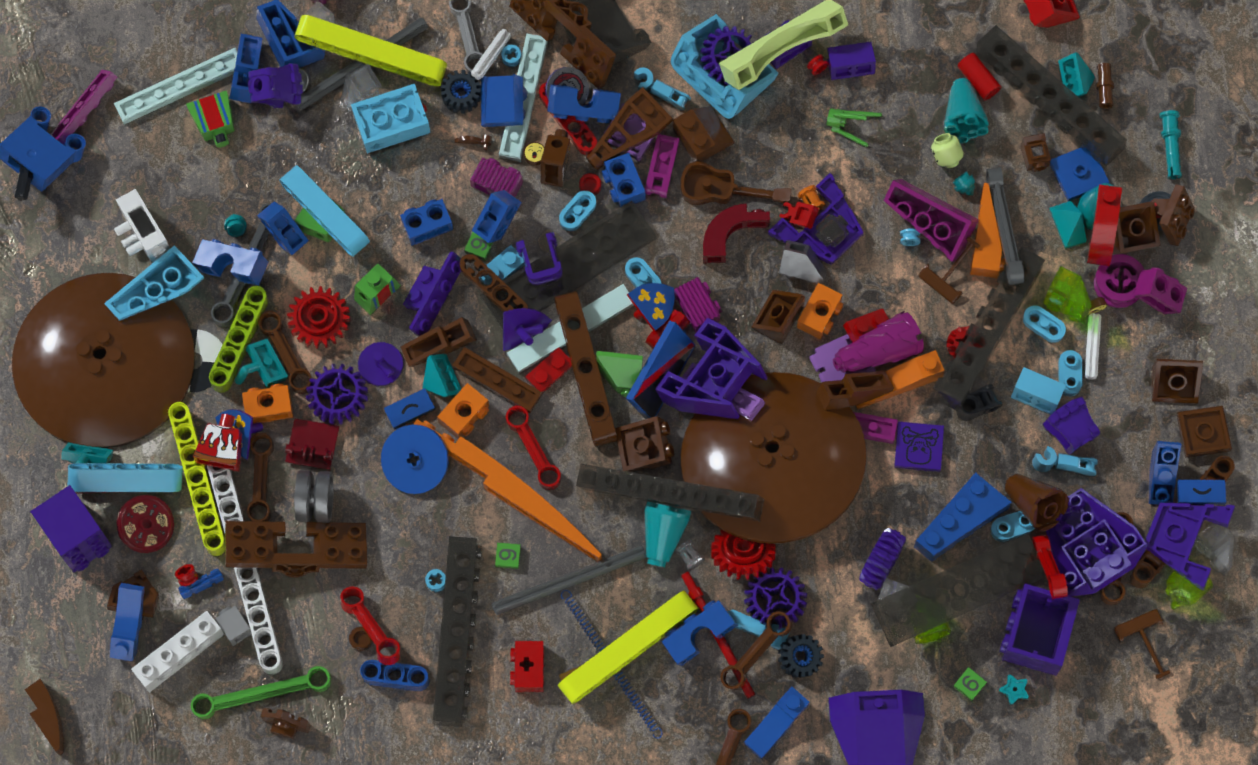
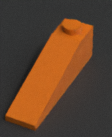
M984 183L978 214L979 221L975 235V242L980 247H974L970 275L997 279L999 271L1003 272L1005 258H1001L1002 246L989 183Z
M934 350L887 370L886 373L894 387L893 391L856 405L857 410L942 379L945 370L937 351Z

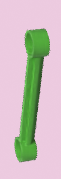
M316 666L311 668L307 675L216 697H211L208 694H198L191 701V710L197 718L205 720L211 718L217 710L311 688L315 692H323L330 687L331 676L326 668ZM318 671H322L328 676L327 682L321 687H316L311 683L312 675ZM201 699H209L212 704L211 710L206 714H199L195 711L196 703Z

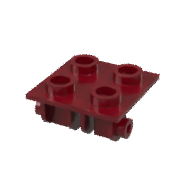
M295 418L290 441L285 449V453H287L285 462L330 470L340 426Z

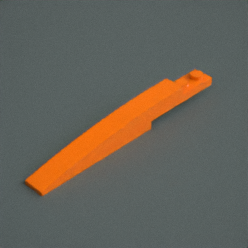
M417 419L414 423L415 425L426 426L434 431L436 429L431 423L425 420L424 422H421ZM435 431L443 439L450 457L485 479L483 486L486 491L596 562L602 560V554L581 532L542 496L506 467L460 436L456 443H454L455 440L446 433L441 435Z

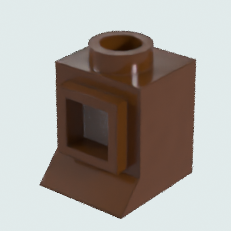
M1045 133L1023 137L1020 147L1026 170L1038 172L1049 167L1051 158Z

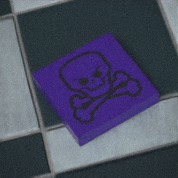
M898 421L894 468L940 472L944 426Z

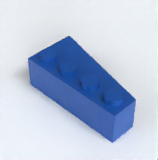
M975 473L917 538L914 548L932 562L956 546L957 543L968 538L976 530L991 522L995 517L1007 511L1012 502Z

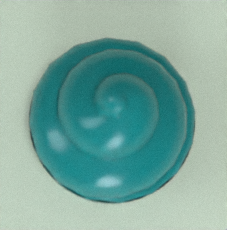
M968 172L963 173L952 182L955 185L954 189L956 192L974 195L975 178L973 175H969Z
M232 214L225 220L224 228L230 236L239 237L245 233L247 222L241 215Z

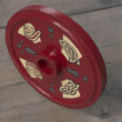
M136 496L128 500L121 507L116 522L117 532L121 541L129 549L138 553H152L163 548L172 537L174 531L173 514L168 505L155 496Z

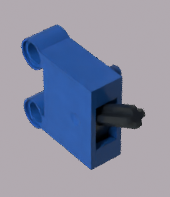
M42 106L35 107L31 111L30 117L0 143V160L19 174L14 194L18 201L28 199L31 184L41 192L44 191L73 162L80 161L85 150L86 141L79 134L69 135L66 138L65 145H63L47 132L51 113Z

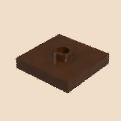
M1223 406L1177 412L1185 458L1231 452L1232 446Z

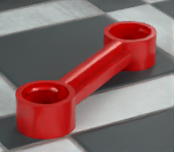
M522 406L509 408L506 412L507 426L511 430L517 431L538 470L539 485L546 490L556 489L561 482L560 470L555 465L550 464L529 426L527 410ZM522 412L525 414L526 420L521 425H513L509 421L511 414ZM547 470L554 471L558 475L557 480L553 484L543 483L541 481L543 472Z
M1048 536L1032 537L1034 556L1036 560H1040L1048 580L1052 599L1067 597L1066 579L1063 573L1060 574L1053 558Z
M354 586L345 588L340 595L342 609L349 614L355 615L376 645L378 661L384 665L395 664L400 659V645L398 641L386 637L365 607L362 590ZM349 596H357L361 599L356 604H347L344 601ZM385 647L396 649V653L391 656H385L380 651Z

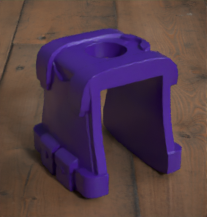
M298 64L268 67L248 72V88L251 94V103H263L274 108H283L284 101L291 105L301 103L303 85H301L302 76L299 73Z
M554 232L546 233V238L555 267L536 273L532 272L524 240L516 242L517 252L520 257H523L526 275L532 285L555 281L562 276L561 263L558 260L555 249L557 247V239Z
M1083 397L1066 403L1052 413L1042 424L1045 430L1060 442L1069 455L1100 435L1099 428L1093 422Z

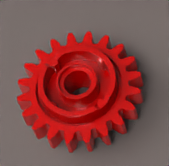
M319 286L318 292H314V289L310 287V294H306L302 290V299L294 297L297 305L289 304L292 312L287 313L288 319L291 320L288 322V326L293 328L291 331L292 336L298 335L297 340L299 343L305 340L306 347H309L314 342L316 349L319 348L320 343H323L324 347L328 348L329 340L333 344H337L336 336L344 338L341 330L347 331L349 329L345 322L351 321L350 316L346 315L350 310L349 307H344L346 305L345 299L339 300V292L332 296L331 288H328L324 293L322 286ZM317 314L324 315V318L320 321L313 320Z
M720 530V535H715L714 542L711 543V558L714 559V566H719L720 572L728 570L727 577L735 573L737 580L740 579L741 575H745V578L749 580L750 574L758 578L759 571L766 574L767 567L772 568V562L775 560L776 545L747 541Z

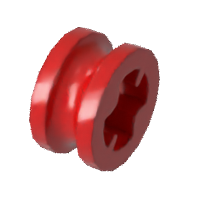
M822 54L814 57L807 64V68L813 70V76L822 73L829 65L827 60H823L824 56Z
M192 564L181 566L175 572V577L179 579L180 586H189L199 577Z

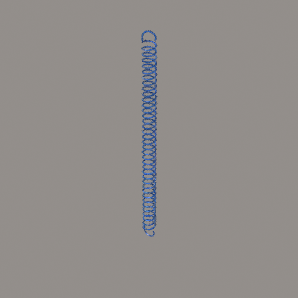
M576 602L575 604L571 605V606H568V605H567V607H571V608H572L574 605L577 604V602ZM590 624L589 626H587V627H585V628H583V626H582V629H585V630H586V629H587L588 627H590L592 624ZM594 632V633H592V634H590V635H588V633H587L586 636H590V637H591V636H592L593 634H595L596 632ZM601 643V644H599V645H597V646H595V644H594V647H597L596 650H597L598 647H599L600 645H602L603 643ZM621 672V673H619V674H617V675H613V676H616V678H617V677H618L620 674H622L623 672ZM632 691L630 693H627L626 695H628V698H631L630 702H633L634 704L638 699H640V697L636 700L631 701L636 696L634 695L632 697H629L634 692ZM650 712L642 716L640 714V717H643L642 720H646L645 724H648L647 728H650L649 731H655L658 729L656 728L654 730H651L656 724L648 727L654 720L646 723L652 716L644 719V717L648 715ZM660 729V731H661V736H660V737L657 738V737L654 736V734H653V737L656 738V739L661 738V737H662V730Z

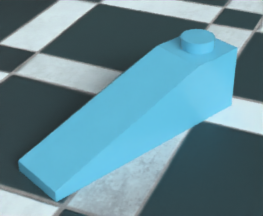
M174 245L104 304L120 321L186 294L201 282L204 276Z

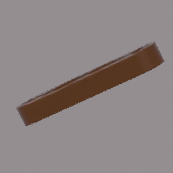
M467 254L461 258L459 264L463 275L501 311L505 312L514 309L510 305L512 299H515L513 300V305L516 308H528L525 301L477 256ZM466 262H474V268L478 271L476 277H473L475 276V271L472 268L466 269ZM482 276H490L493 279L492 283L488 286L482 285L479 282ZM498 291H506L509 294L508 298L504 301L496 299L495 296Z

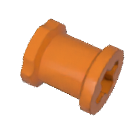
M815 185L802 189L797 196L804 203L818 207L819 211L826 206L825 202L821 201L816 193L817 188Z

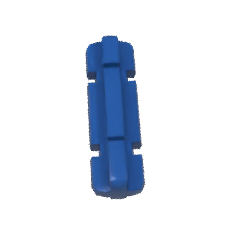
M215 569L209 575L204 574L198 577L193 584L180 586L178 589L182 598L187 599L192 596V593L195 592L197 594L211 587L212 583L217 584L223 581L224 578L221 571Z

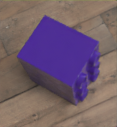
M71 485L30 511L73 573L86 569L90 565V561L96 557L101 558L105 556L109 549L113 547Z
M1024 584L1022 590H1017L1011 608L1015 609V612L1012 611L1008 618L1005 630L1009 631V634H1005L999 651L1003 653L1002 660L1057 676L1063 666L1080 599L1070 596L1052 599L1049 590Z

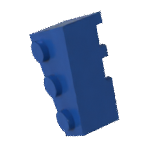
M273 0L257 6L256 19L280 67L288 64H298L299 68L324 59L325 50L295 39L294 36L299 22L279 0Z

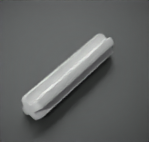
M502 29L471 71V75L475 79L480 80L484 77L511 38V34L506 29Z
M1091 313L1088 317L1084 377L1091 380L1096 379L1098 376L1101 315L1097 313Z

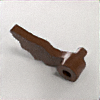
M483 135L482 139L475 136H460L455 138L454 143L484 145L483 150L487 151L488 146L491 145L492 137Z

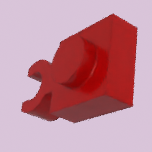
M789 202L783 204L789 210L786 214H780L779 217L790 221L789 223L794 226L812 229L819 211L818 207L797 202L796 206Z

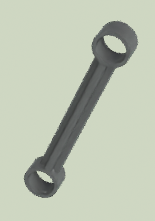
M1001 167L986 169V181L989 183L1006 261L1008 284L1024 283V271L1022 262L1019 261L1006 202Z
M267 203V204L263 205V206L260 208L259 213H261V212H262L265 208H267L271 203ZM260 222L248 249L252 247L262 251L270 234L262 222ZM235 276L222 302L216 303L211 309L212 319L219 327H228L233 323L235 318L233 309L246 284L239 282ZM221 308H227L231 311V316L225 321H219L215 317L216 312Z

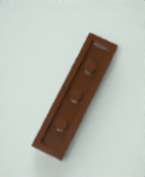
M466 347L463 348L452 365L453 369L516 406L524 407L528 413L532 412L542 396L541 391Z

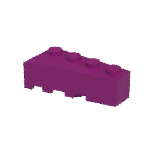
M903 179L892 181L883 200L902 218L909 221L920 234L928 238L931 244L940 249L951 262L956 261L963 253L968 244L967 237L971 238L979 219Z

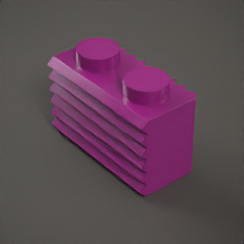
M482 157L470 179L471 187L488 195L505 190L516 197L523 184V176L520 171L513 167L507 169L502 167L500 162L493 158L485 159Z
M699 277L674 289L675 298L690 321L695 333L707 318L719 322L720 313H722L716 300L712 301L709 296L711 291L705 281L701 282Z

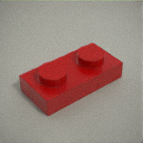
M881 308L846 321L843 327L851 341L854 342L860 336L877 328V325L889 320L884 309Z
M557 348L528 373L525 379L532 387L544 393L572 368L571 360L560 348Z

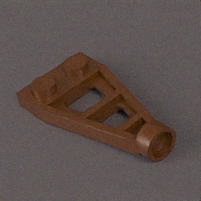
M642 87L625 102L595 148L586 156V159L598 171L605 161L616 158L657 136L673 121V118ZM632 114H636L646 124L644 130L634 135L629 134L624 129L625 122ZM615 132H620L626 138V142L617 149H612L608 145V140ZM598 153L602 155L601 159L597 156Z

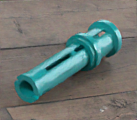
M1168 110L1159 114L1163 126L1161 136L1165 139L1167 178L1170 180H1176V176H1178V179L1182 178L1178 140L1181 135V130L1178 127L1180 113L1175 110Z

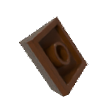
M772 290L751 328L783 344L804 308L805 296L799 293Z
M1156 359L1151 368L1152 402L1198 404L1203 361Z

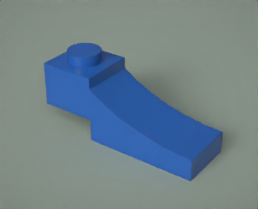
M240 34L229 99L251 103V94L248 88V72L258 70L262 37Z
M121 583L119 586L116 617L110 643V658L133 662L138 653L139 631L142 628L143 586Z
M791 687L744 741V744L762 759L788 731L794 721L809 706L810 702L795 688Z

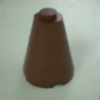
M1014 474L1006 480L1005 492L1034 528L1040 531H1047L1057 525L1059 521L1056 519L1060 514H1065L1069 500L1067 494L1062 489L1021 474Z

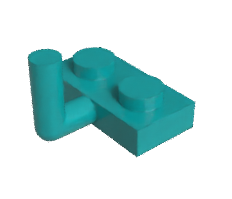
M268 338L249 344L246 347V351L253 363L242 366L235 378L236 384H243L248 374L258 371L266 387L287 380L288 375Z
M68 442L62 450L61 459L68 460L72 464L110 463L113 458V450Z

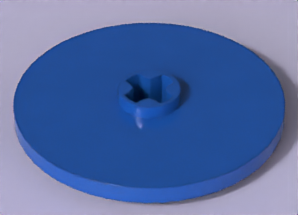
M415 424L403 426L395 430L383 445L381 466L384 475L395 488L402 492L420 494L430 491L443 480L448 469L449 456L443 439L434 430L426 426ZM413 454L414 456H419L420 460L416 461L417 465L415 462H410Z

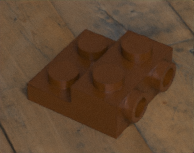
M655 416L615 428L624 473L627 474L644 468L654 469L672 464L671 457H674L675 453L672 444H668L667 435H670V427L667 421L664 422V419Z

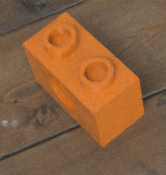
M818 283L797 321V328L820 340L824 333L828 335L834 324L831 322L834 315L838 316L844 306V303L841 302L843 294ZM824 309L827 311V314L820 316L816 313V310Z
M467 383L437 416L438 423L457 439L460 436L466 437L474 429L473 424L478 419H483L489 412V401ZM463 409L471 411V414L467 417L459 415Z
M274 384L267 389L250 388L247 392L242 393L244 411L253 417V424L294 418L288 385ZM265 400H273V404L271 406H262V403Z

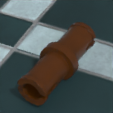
M1100 63L1097 66L1098 82L1096 84V89L1099 91V107L1101 109H1110L1114 106L1112 94L1114 82L1111 78V64Z

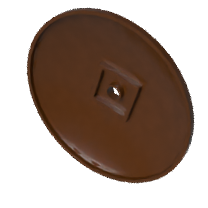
M118 273L90 274L70 280L46 294L32 308L18 331L12 354L14 385L21 403L31 418L46 432L59 440L99 448L127 445L150 435L170 419L168 413L170 406L176 402H183L189 390L195 368V348L192 333L182 311L172 299L119 321L104 303L135 278L134 276ZM98 349L106 350V355L102 359H96L94 357L95 352Z
M781 372L765 373L768 377L766 380L756 375H750L741 388L760 397L765 402L752 421L740 414L738 419L695 413L689 422L681 449V468L686 489L691 500L705 518L730 535L747 541L768 544L786 543L807 538L834 523L849 508L857 496L866 470V444L863 431L850 407L824 410L816 395L821 383L813 379ZM770 444H775L779 447L775 453H769L766 448Z

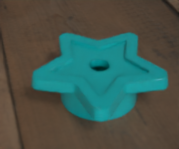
M1009 674L1007 676V684L999 688V692L1006 694L1010 705H1013L1018 699H1028L1029 695L1025 690L1028 680H1017Z

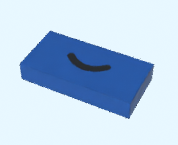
M425 388L384 408L394 430L435 410Z
M1225 480L1177 481L1178 503L1193 505L1226 504Z

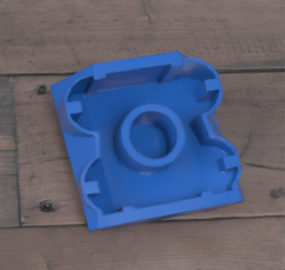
M513 74L510 76H484L481 79L482 127L523 125L526 113L523 109V101L527 98L528 93L523 86V77Z

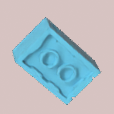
M415 84L351 104L367 154L431 133L426 117L427 108L421 102Z

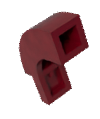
M739 204L720 212L710 222L704 235L703 264L726 263V242L735 231L744 228H769L770 211L765 212L762 209H754L751 212H747V204Z

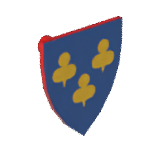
M648 283L633 289L627 294L628 298L637 308L634 312V317L636 319L643 317L653 331L657 330L669 319L675 301L674 287L660 283Z

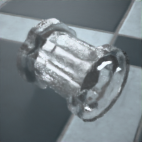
M692 540L683 543L675 550L676 555H680L687 565V571L696 568L705 560L694 548Z

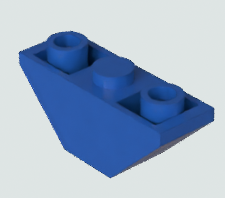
M1157 441L1152 450L1149 470V504L1173 503L1181 443Z

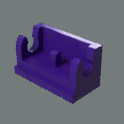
M872 42L827 48L831 80L875 74L876 60Z

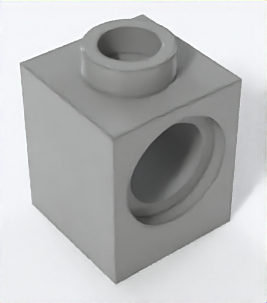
M236 606L224 608L218 613L219 616L215 618L232 646L252 635L251 629Z

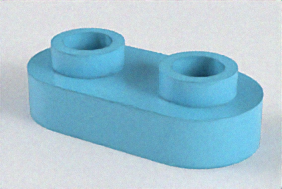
M590 191L578 192L561 211L559 222L564 230H577L595 210L596 198ZM588 202L589 205L587 207H583L581 203ZM573 218L575 221L568 223L567 219Z
M635 257L626 263L625 274L636 288L648 283L662 284L659 277L643 259ZM635 268L640 269L638 274H634L632 271Z
M1030 306L1025 310L1023 322L1027 328L1051 343H1056L1063 339L1066 327L1060 319L1040 306ZM1035 316L1038 318V321L1033 322L1030 317ZM1055 329L1057 334L1052 335L1049 330Z
M1073 350L1063 352L1058 360V382L1066 385L1063 395L1069 397L1077 395L1082 387V358L1079 353ZM1072 358L1075 363L1069 364L1067 359ZM1072 380L1074 381L1075 385L1069 386L1067 384V381Z
M1021 511L997 518L992 523L991 535L995 540L1005 542L1030 534L1035 528L1030 522L1029 524H1023L1021 519L1026 517ZM1005 525L1007 527V531H1001L999 529V526Z

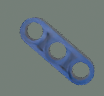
M367 660L360 668L364 682L372 686L423 691L430 683L426 669L421 666L401 663L384 665L377 660ZM370 668H376L378 673L375 677L369 678L366 676V671ZM393 671L401 672V677L396 681L389 679V675ZM416 674H423L425 676L423 682L419 684L414 683L412 678Z

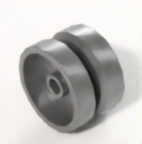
M298 471L294 492L295 519L297 522H309L313 515V509L317 522L329 523L331 521L334 492L332 472L320 471L314 482V476L311 471Z

